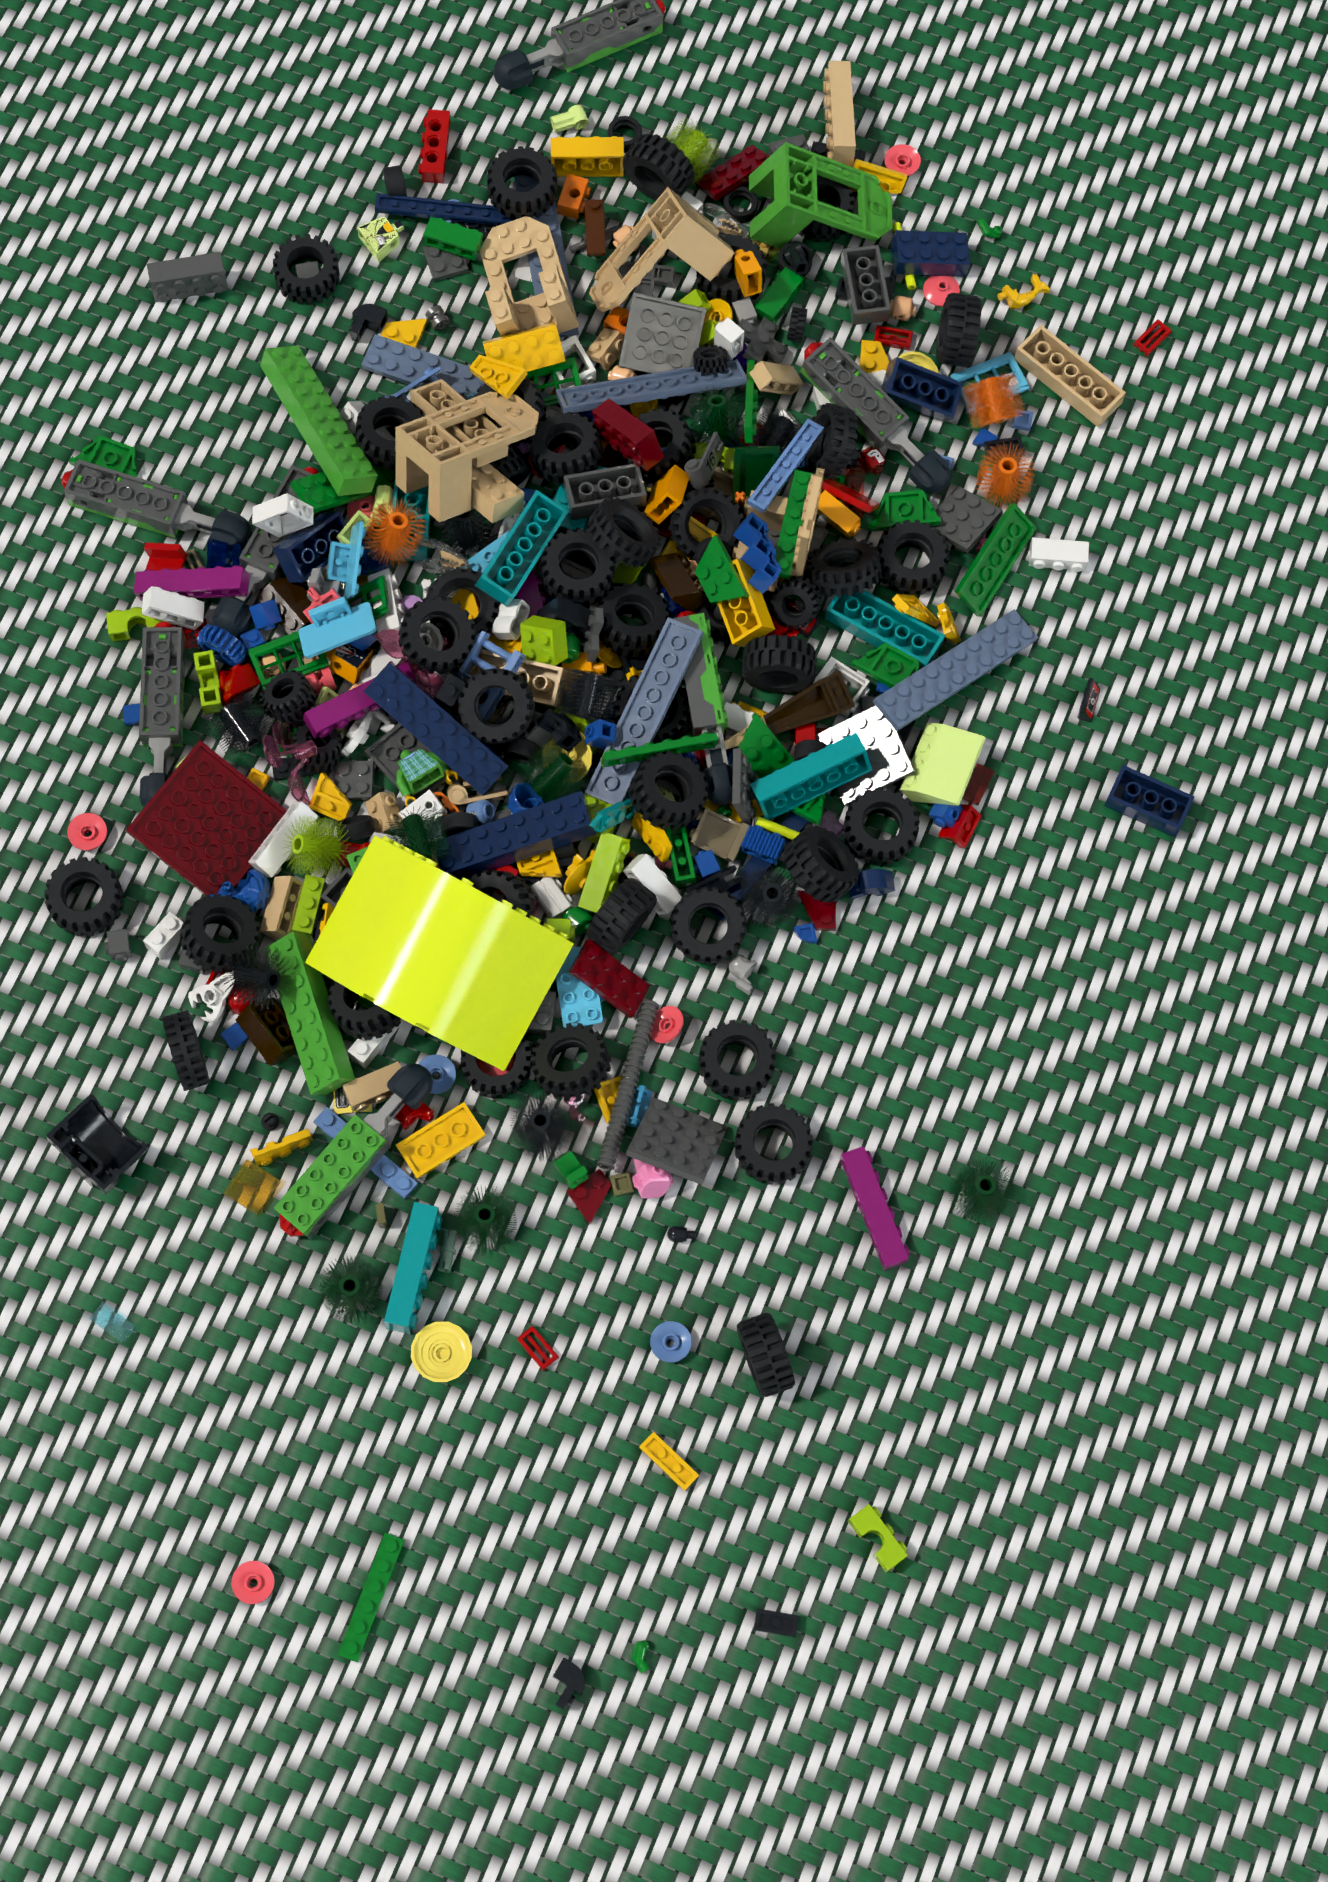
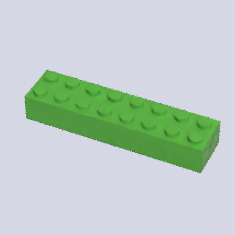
M292 931L266 947L265 951L267 953L270 948L272 955L276 950V957L271 958L279 959L277 962L281 964L279 969L282 970L279 973L283 972L280 975L284 976L281 980H292L280 981L281 984L278 990L282 993L280 999L310 1094L328 1095L342 1087L343 1084L353 1081L355 1076L338 1023L329 1009V995L322 973L305 963L313 949L310 935L306 932Z

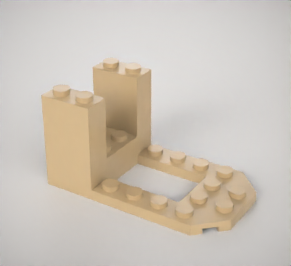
M667 187L596 272L594 279L597 282L595 287H591L589 295L596 307L602 312L619 306L628 299L630 292L639 286L642 278L653 269L654 264L665 255L667 249H670L709 281L719 275L722 267L731 261L735 252L730 245L718 237L720 231L713 222ZM653 229L658 237L628 273L622 277L618 270L619 267L627 262L630 254L638 249L640 242L649 236Z
M528 216L493 227L480 248V254L491 290L485 291L494 324L500 335L505 336L555 322L558 334L580 327L550 227ZM538 252L543 269L538 274L544 293L515 302L503 263Z
M488 392L395 427L396 485L406 494L429 486L428 513L439 523L470 511L472 459L535 435L539 421V412L517 395L512 394L507 400L503 396H498L497 392ZM484 413L502 426L462 443L445 430L447 427Z
M817 468L815 475H811L801 518L803 523L802 526H799L790 578L795 576L797 579L804 574L816 523L825 469ZM746 496L743 516L747 517L753 512L767 523L768 529L781 531L788 498L776 496L763 514L747 504L750 497ZM739 541L738 548L734 547L733 561L737 558L740 559L748 548L741 541ZM779 577L777 584H781L787 578Z

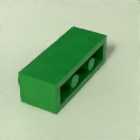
M430 217L423 233L424 245L476 261L480 248L483 245V233L476 229L465 228L457 223L446 222L441 218Z
M787 267L782 272H778L773 284L767 286L762 299L759 298L754 305L757 318L762 320L765 317L776 324L802 289L804 277L799 274L796 275L795 272Z
M669 827L664 831L672 845L669 860L674 884L677 888L688 887L695 883L696 877L685 827H679L677 830H671Z

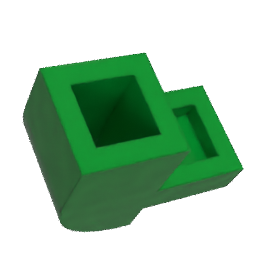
M570 1150L551 1161L571 1189L589 1178L586 1174L588 1171L584 1165H580Z

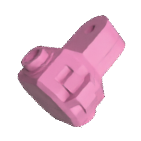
M633 1159L637 1173L632 1177L634 1187L638 1189L641 1198L661 1197L673 1185V1178L669 1172Z

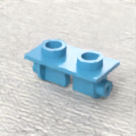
M639 1085L635 1089L636 1092L633 1094L634 1099L631 1100L633 1103L630 1106L631 1110L629 1111V1117H627L628 1121L625 1123L626 1126L638 1128L649 1106L652 1091L646 1090V1086Z

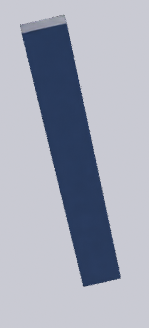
M377 193L375 213L422 218L434 217L443 220L497 226L516 220L515 217L511 219L505 217V213L500 214L497 211V207L492 205L408 196L389 197L388 194Z
M790 812L780 825L801 832L810 821ZM784 837L786 839V844L783 849V852L785 851L787 844L792 841L791 839H788L786 837ZM752 856L735 876H741L742 881L730 887L727 891L732 897L735 896L737 899H743V897H740L739 892H744L739 891V889L742 890L741 885L747 880L746 877L750 876L751 872L754 874L757 869L765 871V867L767 872L768 867H771L773 864ZM708 907V911L724 922L726 918L722 912Z

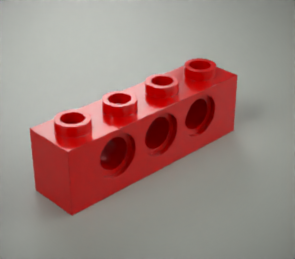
M428 109V115L424 116L426 132H422L424 148L420 149V159L423 160L422 163H419L418 174L422 175V182L444 184L451 123L450 111Z

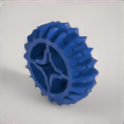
M206 625L201 629L197 637L200 647L204 651L213 650L216 660L224 663L226 666L234 667L242 664L248 654L241 640H238L236 636L225 631V629H221L219 626Z

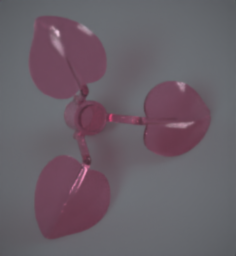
M385 629L378 632L374 637L380 642L384 651L395 659L403 657L400 662L401 665L408 661L406 660L407 656H403L401 652L403 647H400L398 642L400 638L398 635L399 631ZM442 636L444 643L441 651L450 649L454 642L447 641V638ZM407 662L415 675L416 683L436 699V695L444 683L442 678L435 672L433 675L427 674L426 669L422 670V672L418 671V666L415 663L411 665Z
M276 722L272 727L274 738L267 735L262 740L265 758L275 768L282 765L280 756L294 753L296 759L302 760L291 771V776L288 777V786L292 796L298 802L302 801L306 805H311L304 782L297 771L306 762H309V757L317 754L316 744L312 740L300 744H292L290 723ZM278 744L285 752H279Z

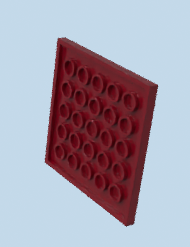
M199 740L125 832L207 896L217 894L222 884L226 881L231 882L233 888L237 885L252 866L248 861L287 810Z

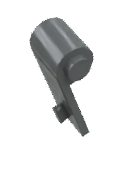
M718 432L713 433L702 459H691L684 466L689 481L695 489H701L709 483L725 449L724 442L721 441Z

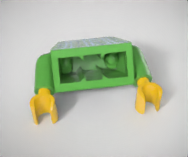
M407 749L400 755L401 760L398 762L400 769L396 774V784L402 797L405 796L406 807L409 801L416 800L414 797H411L410 793L415 795L445 775V781L449 785H452L449 776H453L455 780L458 779V774L455 771H450V767L432 752L417 749L411 753Z

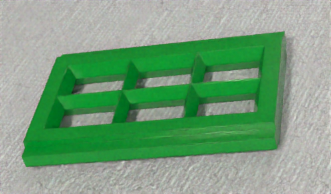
M575 357L565 359V362L527 372V377L529 379L533 378L539 391L542 388L554 385L556 389H560L559 384L574 381L575 386L581 385ZM571 369L572 378L558 381L556 372ZM552 373L554 382L543 385L538 384V376ZM556 395L543 398L546 407L559 404Z
M382 575L360 586L358 594L348 601L350 605L351 602L363 597V603L369 602L371 605L381 600L382 605L372 610L374 619L377 620L389 614L391 609L385 576ZM380 588L379 595L367 600V594Z
M298 631L248 650L263 689H266L267 683L276 677L273 676L267 679L263 671L264 669L278 664L282 674L285 671L282 662L297 657L300 666L291 670L300 671L305 676L329 667L325 653L319 654V659L304 664L301 657L303 651L299 652L296 645L297 642H300ZM292 645L295 654L280 659L277 650ZM273 652L276 661L261 666L258 657Z

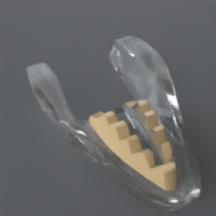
M712 203L703 205V211L706 214L717 218L716 226L720 231L718 236L726 237V234H732V236L742 235L744 239L748 237V229L735 220L725 209Z
M429 537L421 538L420 545L440 549V561L434 559H423L421 561L422 567L431 573H445L448 569L451 571L455 570L456 567H461V569L469 567L468 560L444 542Z

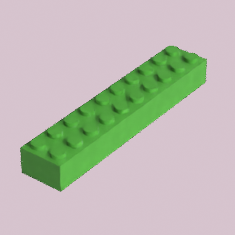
M300 347L265 348L260 366L337 495L343 496L372 492L378 475L363 450L358 446V442Z

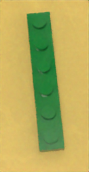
M755 359L747 360L744 421L745 443H753V435L757 433L758 387L749 373L754 369Z
M799 470L794 471L775 555L776 562L780 563L782 569L779 577L790 579L799 526H802L803 520H801L803 506L813 473Z
M704 732L695 737L688 735L678 740L666 739L656 744L649 742L643 746H628L617 751L616 749H610L603 753L601 764L602 768L643 761L658 752L664 754L665 751H670L672 754H682L715 748L719 739L717 733L710 734V732Z
M384 1533L337 1654L338 1656L358 1663L404 1545V1539Z

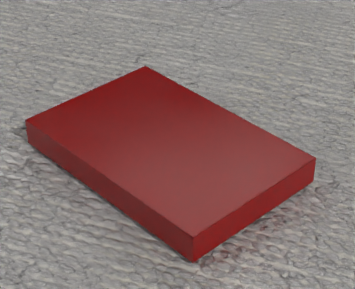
M828 478L822 482V490H826L830 494L867 513L876 510L880 504L833 479Z

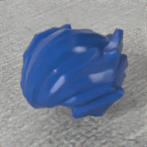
M519 783L515 785L509 794V804L507 807L511 814L545 803L544 799L542 798L541 801V797L531 788L532 786L527 787L531 783Z
M252 869L248 871L246 880L241 879L237 888L232 892L231 898L235 900L238 898L242 901L243 905L247 904L251 908L250 912L265 909V901L270 897L269 893L271 890L269 880L262 872Z

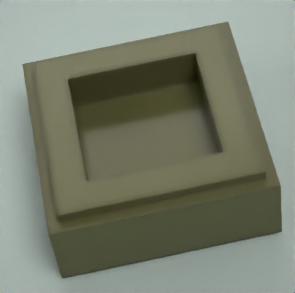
M630 1172L610 1176L614 1197L634 1193Z
M378 1203L375 1205L378 1225L380 1228L387 1227L385 1207L383 1203Z

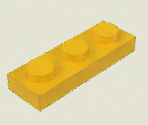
M654 1432L639 1446V1449L684 1492L699 1477Z

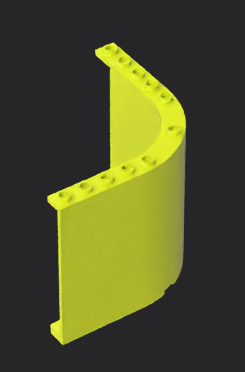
M374 835L305 963L412 1025H416L429 1034L505 1071L574 943L567 940L569 936L558 930L557 933H554V927L546 923L543 926L540 925V919L532 915L529 918L526 917L527 912L518 907L515 910L512 909L513 904L502 899L499 902L472 887L474 883L463 877L462 880H459L436 867L437 863L385 836L381 839Z

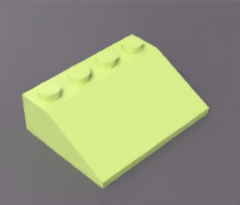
M927 723L911 761L915 772L904 778L900 790L913 802L959 806L986 738L982 735L945 724Z

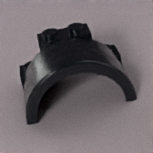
M92 1094L87 1096L46 1135L47 1140L63 1155L65 1162L93 1188L97 1186L105 1195L120 1181V1176L148 1150V1146L144 1142L139 1143L124 1132L105 1112L97 1098Z

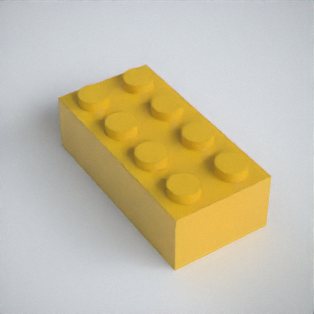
M577 136L574 138H551V163L556 168L557 177H567V174L579 177H624V137Z
M555 322L482 342L486 357L525 368L527 372L565 362Z
M737 558L732 562L750 596L748 598H736L732 601L725 600L717 604L732 644L745 647L750 640L752 641L756 637L760 638L775 630L762 593L748 583L754 573L753 569L743 560Z

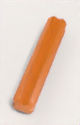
M737 491L735 493V504H739L740 508L738 510L741 514L744 513L745 493Z

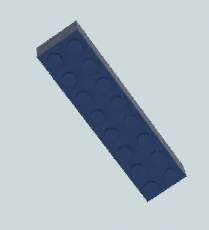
M390 661L363 691L482 796L510 765L484 741H480L473 734H470L466 726L394 662Z
M579 791L445 838L447 839L445 841L449 844L445 847L446 851L437 852H447L445 854H437L439 855L437 858H441L437 859L439 868L459 880H462L463 877L468 879L476 873L481 874L485 870L492 871L596 835L594 828L589 826L593 819L588 801L583 792Z

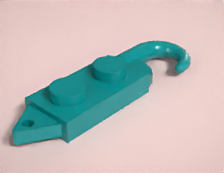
M630 799L623 802L619 801L597 812L595 819L589 826L601 833L623 822L627 809L631 806V811L626 816V819L632 818L635 814V804H632Z

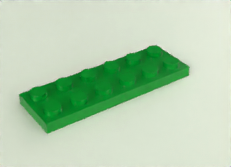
M372 465L378 477L372 492L338 496L324 471L293 480L290 487L301 501L311 505L313 512L317 513L375 495L378 485H387L394 489L396 474L390 468L383 470V467L378 466L377 468Z
M1015 503L1008 506L954 591L976 616L983 614L1037 529Z

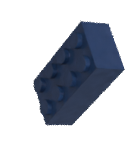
M896 230L890 242L894 274L965 277L970 267L967 233Z
M896 357L888 363L881 389L895 403L947 422L955 416L964 383Z
M325 511L313 520V525L300 529L273 548L289 582H304L311 576L313 568H320L321 570L328 565L330 543L332 541L341 543L337 535L346 526L340 511Z
M1122 765L1104 806L1176 838L1195 796Z

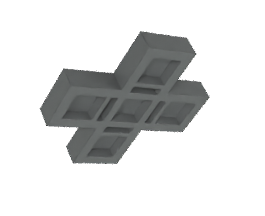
M641 247V248H640V256H639V258L644 254V252H645L649 247ZM627 261L619 267L622 277L628 273L636 262ZM656 262L653 269L642 278L639 286L635 287L634 292L653 296L654 284L673 287L675 267L657 265Z
M763 317L756 328L742 318L738 326L744 330V342L748 344L742 357L747 360L755 359L756 365L762 361L765 355L777 364H780L788 348L773 339L779 326Z
M590 605L589 630L583 633V639H580L581 652L587 654V662L594 663L599 653V634L604 624L603 608Z

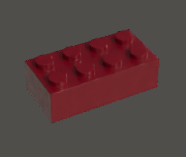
M610 398L592 411L594 416L593 422L599 429L601 440L605 443L608 442L614 450H619L626 459L630 458L637 467L641 466L648 471L664 458L654 430Z

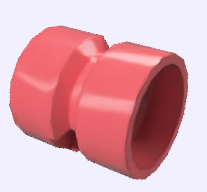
M329 667L305 675L306 679L315 689V695H319L322 687H329L331 690L336 689Z

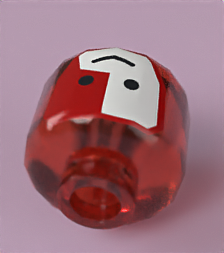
M870 446L860 453L859 463L866 474H874L876 476L884 471L883 467L886 465V459L880 449Z

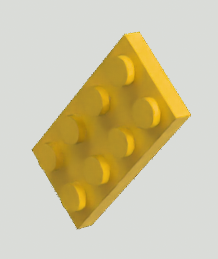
M463 1102L395 1146L418 1180L485 1138L486 1134L465 1102Z

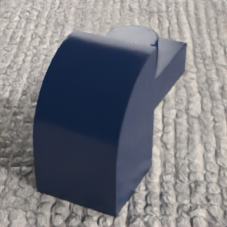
M884 869L860 871L857 883L849 890L850 898L856 899L867 894L882 896L895 891L893 873Z

